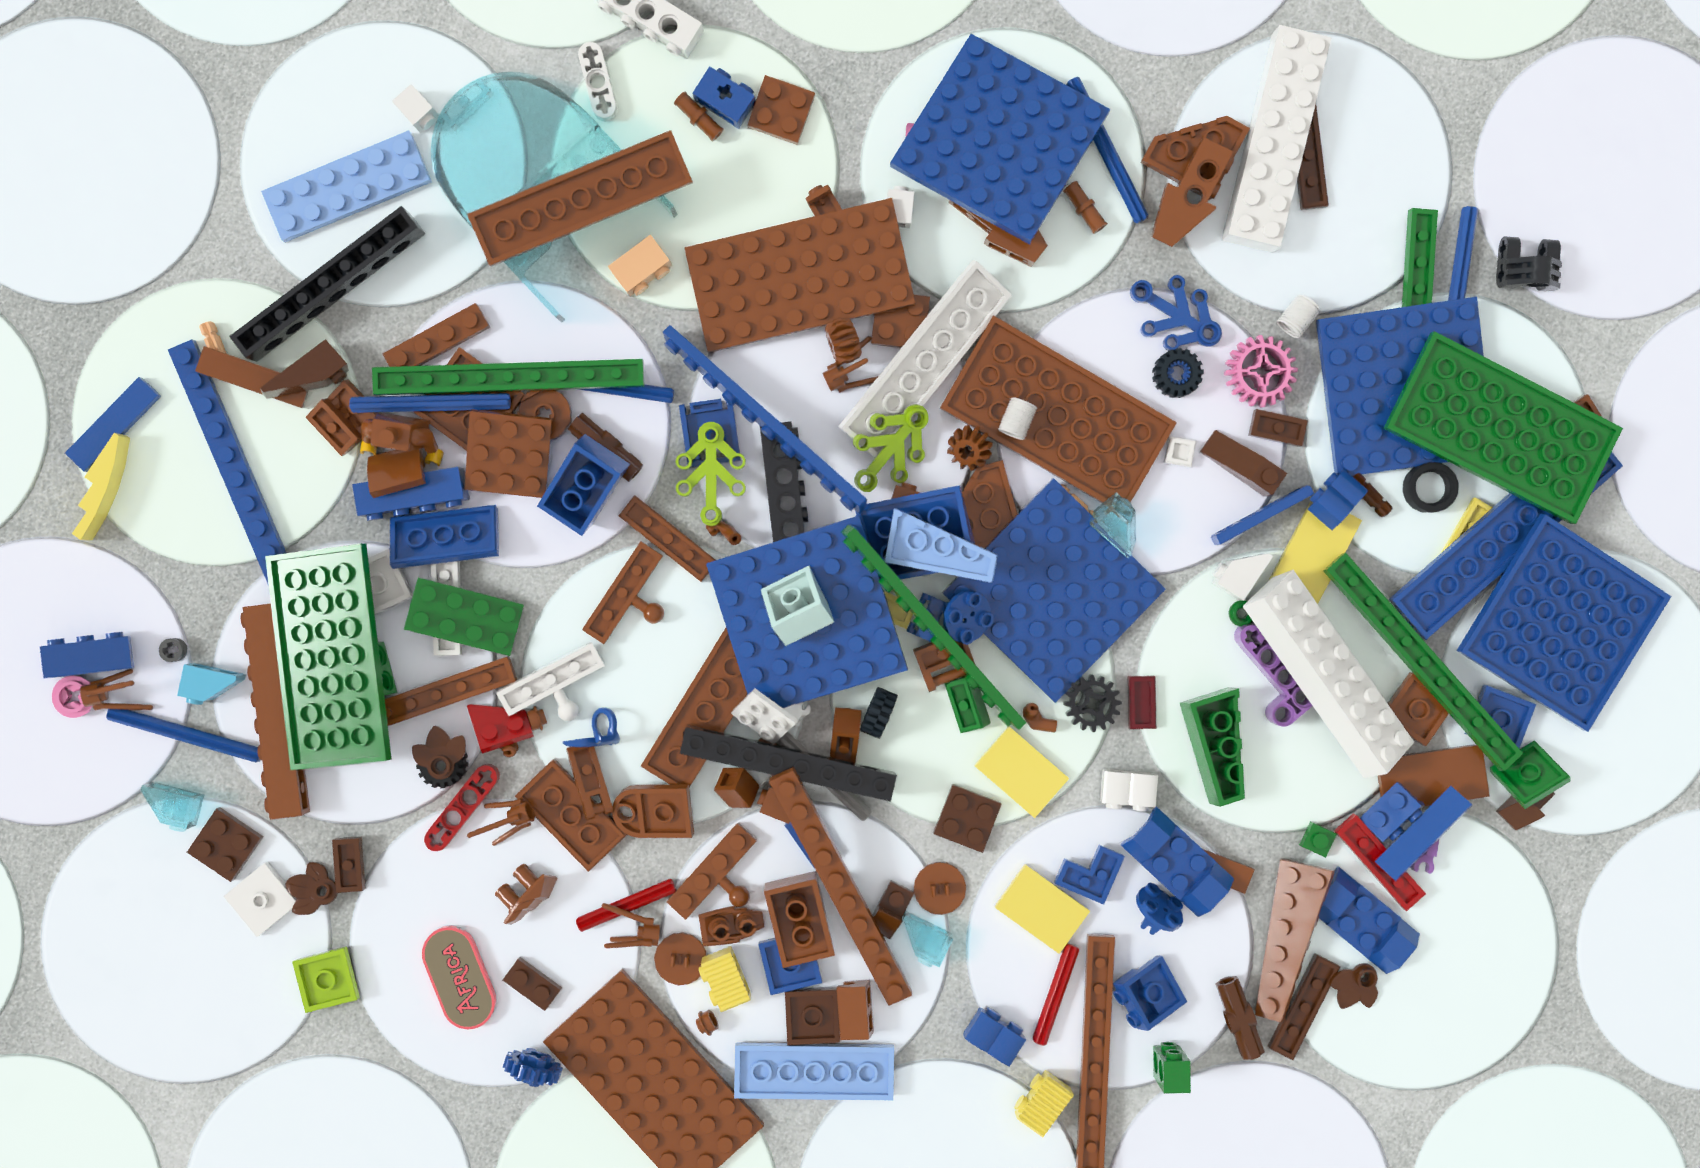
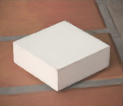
M1168 437L1164 463L1192 467L1196 441Z

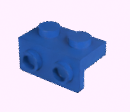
M1397 782L1360 819L1382 842L1389 839L1394 842L1403 834L1404 830L1402 827L1408 821L1414 823L1424 813L1421 809L1425 804L1422 801H1418L1400 782Z

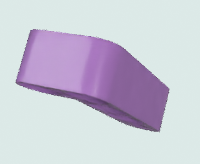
M1250 624L1238 626L1234 632L1235 642L1280 694L1266 707L1265 716L1267 720L1272 724L1282 727L1291 725L1313 705L1306 696L1303 702L1297 703L1296 693L1301 690L1257 626ZM1246 631H1248V632H1253V633L1250 635L1251 639H1252L1255 643H1260V644L1256 646L1253 642H1251V641H1246V640H1245V639L1247 638ZM1268 649L1271 653V659L1269 662L1263 663L1261 654L1264 650ZM1285 669L1288 673V679L1286 682L1280 683L1278 675ZM1283 707L1285 716L1283 719L1277 720L1275 713L1278 708Z

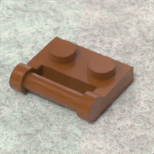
M955 641L974 662L969 645ZM932 642L913 649L929 692L937 690V686L966 675L961 668L958 671L954 668L932 677V672L951 665L947 660L950 655L944 649L939 651Z

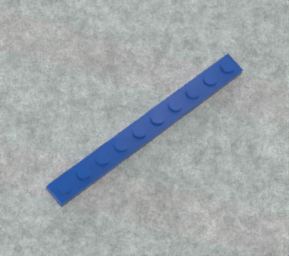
M669 325L663 331L666 341L664 345L672 354H680L684 358L683 362L693 372L698 370L709 387L712 389L717 387L723 393L722 397L731 406L736 404L742 409V415L750 423L755 421L762 427L760 429L761 432L769 440H777L781 444V450L788 457L792 458L795 456L801 462L800 466L809 475L815 474L821 479L820 484L829 493L834 491L841 497L840 502L848 510L852 511L854 509L860 514L867 507V498L677 330Z
M191 339L167 350L268 584L265 556L286 554L287 552L212 377L195 371L201 351L197 342Z

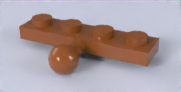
M640 541L582 630L602 644H605L631 605L643 612L647 622L651 624L659 623L664 617L663 607L658 603H647L637 595L663 555Z
M738 822L667 900V903L686 920L719 884L729 894V901L732 905L736 907L745 906L750 899L749 891L744 886H735L726 875L757 842V839Z

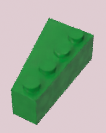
M1227 687L1179 703L1208 802L1219 807L1245 799L1244 770L1241 763L1242 739L1240 738L1239 722H1241V712L1238 711L1239 688Z

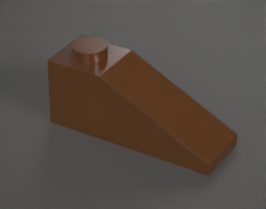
M325 339L263 385L260 390L263 396L269 399L328 387L332 383L338 384L346 378V372L349 371L348 365Z
M1217 430L1213 431L1200 450V453L1264 497L1272 496L1288 474L1265 457Z

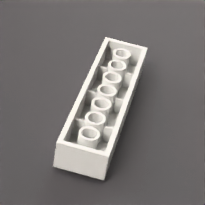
M1279 25L1271 35L1250 120V130L1247 133L1221 241L1270 253L1281 247L1332 37Z
M1291 570L1272 577L1243 605V608L1363 778L1388 774L1414 743L1413 739L1295 571Z

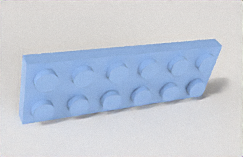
M408 130L262 190L261 193L281 241L288 242L422 187L432 181L414 137Z
M735 1043L734 1098L893 1101L894 1045Z

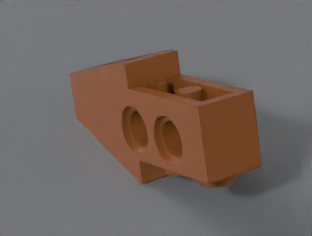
M1205 137L1200 140L1177 187L1166 183L1151 237L1172 247L1217 208L1208 203L1209 198L1214 199L1221 187L1218 181L1222 173L1227 174L1235 160L1231 158L1234 151ZM1204 163H1210L1214 167V174L1209 179H1204L1200 175V168ZM1192 188H1197L1201 192V199L1196 204H1191L1187 200V193Z
M948 201L949 204L989 234L983 244L1029 267L1035 264L1048 246L1039 230L1029 245L956 203Z

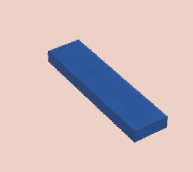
M138 377L65 454L83 472H88L114 433L125 435L158 401L161 395L142 377Z
M1301 486L1214 533L1210 538L1214 545H1221L1308 498L1314 492L1311 486Z
M1450 786L1375 863L1397 881L1472 807V804Z

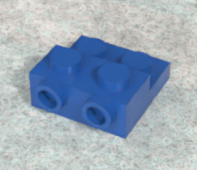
M1160 955L1155 956L1139 969H1131L1113 982L1116 989L1113 992L1115 999L1119 1004L1125 1005L1128 1011L1126 1015L1127 1021L1133 1028L1139 1030H1151L1187 1003L1163 956Z

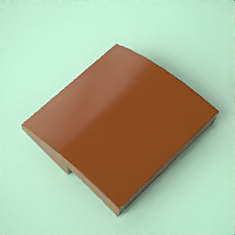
M349 379L343 380L328 398L321 399L305 417L341 456L346 455L362 441V422L365 419H373L378 413L351 412L349 407L350 398L365 396Z
M422 448L412 451L391 450L369 456L367 460V475L371 496L376 498L426 484Z

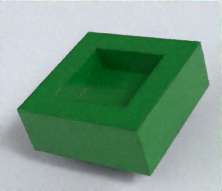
M1310 821L1299 845L1326 858L1337 834Z

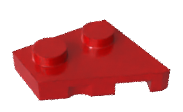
M467 705L482 754L534 737L524 709L508 716L504 707Z

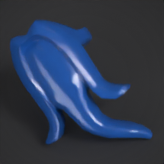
M606 707L597 709L592 717L594 737L562 741V743L569 747H596L618 744L620 736L617 732V719L614 712ZM602 713L609 720L606 736H602L597 728V718Z

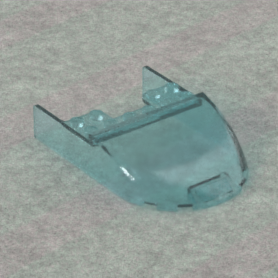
M521 72L489 74L461 88L442 109L435 124L431 140V162L439 188L448 202L472 229L473 227L467 216L468 213L621 151V148L607 135L599 124L564 91L545 79ZM665 196L656 198L673 218L678 215L674 205ZM552 242L504 261L561 323L566 320L525 276V272L550 249Z

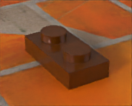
M1255 409L1253 410L1248 436L1302 447L1308 420Z
M362 836L333 839L336 893L364 891L366 887Z
M521 957L517 959L502 980L544 1011H546L562 989L560 985Z

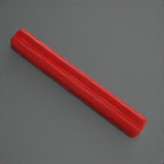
M668 879L609 905L631 912L674 894L676 887L673 880ZM601 907L578 917L576 925L579 931L583 932L621 915Z
M1067 943L1060 957L1033 1035V1041L1036 1044L1045 1046L1048 1042L1079 953V948L1073 944Z

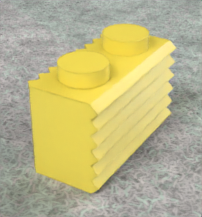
M732 946L702 957L699 973L703 982L708 981L710 985L709 997L714 1007L718 1005L720 1012H724L751 1001V991Z
M1047 1070L1042 1075L1038 1073L1033 1078L1030 1084L1032 1089L1026 1096H1020L1014 1106L1017 1120L1042 1138L1074 1096L1072 1089Z

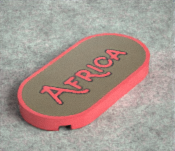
M451 925L438 928L424 942L422 948L424 966L446 1019L461 1029L478 1028L490 1019L496 1006V994L473 937L467 931Z

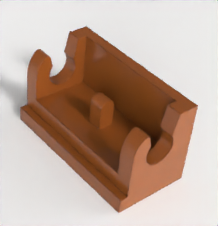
M870 980L845 981L843 985L837 986L840 1040H869L874 1033Z

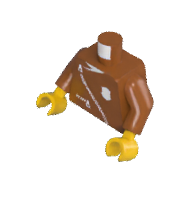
M378 412L373 419H365L361 424V454H364V451H368L376 455L377 447L402 451L424 448L427 452L424 462L428 465L433 462L438 467L444 455V452L438 449L433 432L429 429L430 420Z

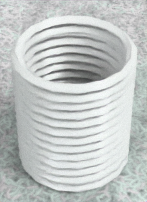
M1298 294L1286 311L1279 317L1277 324L1290 336L1300 338L1317 315H1319L1321 309L1311 298Z
M1012 397L998 430L1011 437L1024 440L1037 407L1027 401Z

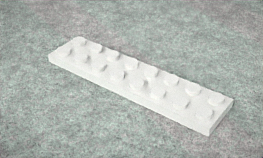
M972 260L838 427L852 439L858 434H864L869 437L896 433L902 425L887 426L884 430H877L870 425L871 416L875 413H881L885 416L903 414L905 409L913 404L924 406L986 329L993 315L996 316L1012 294L978 261ZM914 413L912 415L911 420L916 416L917 413ZM881 417L876 420V426L882 424ZM865 438L859 441L861 447L865 445ZM885 446L872 447L866 451L876 458Z

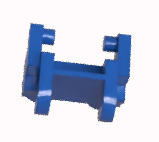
M922 592L919 601L924 605L926 600L929 601L926 609L939 622L942 613L945 612L944 603L946 602ZM910 622L906 632L931 642L930 639L933 636L927 630L925 632L919 628L916 630V624Z

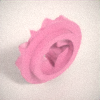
M75 675L60 679L52 691V703L55 709L61 715L69 718H77L89 713L92 706L85 707L80 694L78 695L80 701L68 702L72 698L71 691H79L81 686L90 685L91 681H87L82 676Z

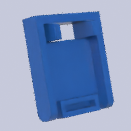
M722 399L689 403L691 414L687 415L685 404L679 405L686 452L698 441L699 428L706 422H716L724 430V441L736 453H740L733 406L726 402L728 409H723ZM709 430L706 433V438L709 440L714 439L716 436V432L713 430ZM700 454L692 461L691 468L699 467L705 461L701 460ZM727 457L717 458L720 464L729 463ZM735 457L733 462L741 461V457Z

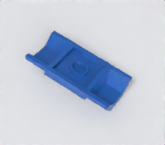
M1157 806L1152 810L1143 826L1133 836L1120 844L1197 917L1210 912L1228 894L1234 878Z
M1339 866L1336 867L1328 894L1319 913V919L1385 974L1401 968L1417 948L1420 933Z

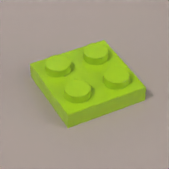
M347 946L292 961L305 1013L355 1001L360 998Z

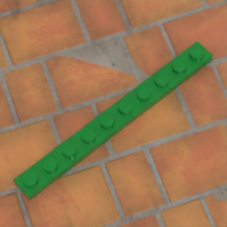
M643 359L372 367L373 395L645 387Z
M846 526L841 531L842 535L846 538L843 540L846 547L852 553L858 551L863 557L860 561L870 573L875 571L881 577L878 581L879 584L888 593L893 591L898 597L896 603L906 613L909 610L916 617L913 622L923 632L927 630L933 636L930 639L932 644L939 651L944 649L950 655L947 658L949 663L957 671L961 668L966 673L965 681L974 690L977 687L983 693L981 699L991 709L994 706L1000 712L997 717L1007 727L1012 725L1020 730L1026 724V721L855 527Z
M1346 552L1338 556L1323 570L1324 573L1499 771H1506L1523 752Z

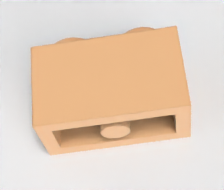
M650 234L611 263L608 268L629 296L633 294L638 296L649 287L648 283L653 279L659 280L670 272L669 267L672 266V263Z

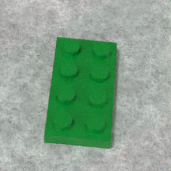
M418 577L403 630L510 656L524 605Z

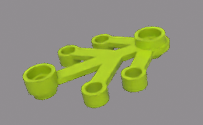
M918 404L910 405L903 414L885 416L881 413H875L871 416L870 425L877 430H884L887 426L902 425L894 434L869 437L864 434H858L854 437L853 445L860 451H866L872 447L885 446L867 469H862L856 473L854 483L858 489L863 492L873 491L878 483L877 473L893 454L894 468L890 472L891 479L900 484L908 479V472L905 469L904 440L910 433L912 446L907 451V457L915 463L923 461L925 452L922 449V429L927 425L929 419L928 412L923 406ZM914 413H917V415H918L917 420L914 421V422H912V421H911L912 415H913ZM881 417L882 424L876 426V420ZM865 438V445L859 447L860 439ZM919 450V456L914 459V451ZM902 471V477L896 479L897 472ZM867 475V481L861 484L862 476Z
M716 422L704 423L698 430V441L686 453L679 454L676 458V465L681 470H688L692 466V461L706 449V460L686 480H681L677 483L676 492L682 497L689 496L692 493L693 487L706 475V506L701 510L700 517L707 526L718 525L723 517L722 511L717 507V476L729 487L730 492L734 496L740 497L746 492L745 484L741 480H736L717 461L718 449L729 459L733 469L741 470L746 465L745 457L740 453H736L724 441V430ZM709 430L716 432V436L712 440L706 438V433ZM682 457L689 459V464L685 467L679 463ZM741 457L743 459L742 465L734 466L733 459ZM737 483L743 486V490L740 493L733 491V486ZM682 484H688L689 490L687 493L680 492L679 488ZM709 510L715 511V519L708 520L706 513Z

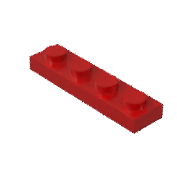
M1353 813L1334 830L1403 910L1408 911L1426 895L1407 871L1395 881L1375 863L1387 849L1356 814Z

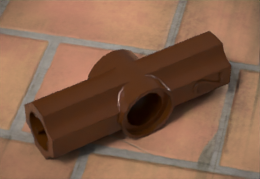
M583 412L574 419L568 428L577 439L586 434L628 462L630 465L623 475V478L628 482L635 478L644 466L633 454L622 447L623 444L606 429L604 431Z
M1237 976L1222 978L1215 985L1224 1007L1223 1015L1226 1024L1234 1035L1239 1053L1243 1060L1259 1058L1265 1051L1256 1029L1257 1020L1249 1002L1246 1001L1240 981Z

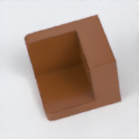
M723 768L714 791L731 808H751L759 790V784L745 768Z

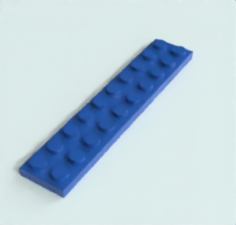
M1612 452L1592 493L1623 467ZM1509 493L1396 592L1389 601L1423 640H1427L1507 569L1540 514H1546L1558 523L1562 519Z

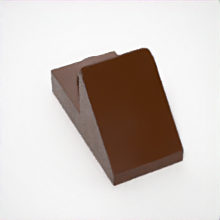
M1555 793L1549 794L1526 809L1511 795L1496 812L1514 830H1518L1543 818L1545 814L1540 809Z
M893 880L889 881L872 914L882 935L888 939L893 936L902 924V916L914 895V891Z

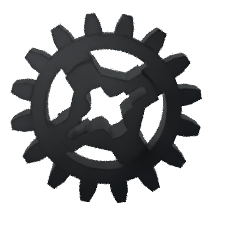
M1089 674L1087 681L1081 676L1079 677L1078 685L1073 682L1070 684L1073 688L1072 692H1065V695L1069 697V701H1064L1063 705L1070 708L1065 712V715L1067 717L1074 716L1071 721L1073 725L1081 722L1080 729L1085 731L1087 726H1089L1091 732H1096V726L1106 730L1105 723L1107 721L1111 724L1115 723L1112 715H1120V712L1115 709L1117 705L1122 704V701L1115 699V696L1120 692L1119 690H1111L1114 685L1113 682L1109 681L1104 684L1105 677L1101 675L1097 681L1093 674ZM1091 686H1099L1105 692L1095 693ZM1081 692L1082 695L1079 702L1075 703L1078 693ZM1090 697L1098 700L1095 703L1096 708L1094 709L1087 706L1090 703ZM1107 703H1109L1108 710L1104 715V707ZM1089 713L1094 720H1085L1080 714Z

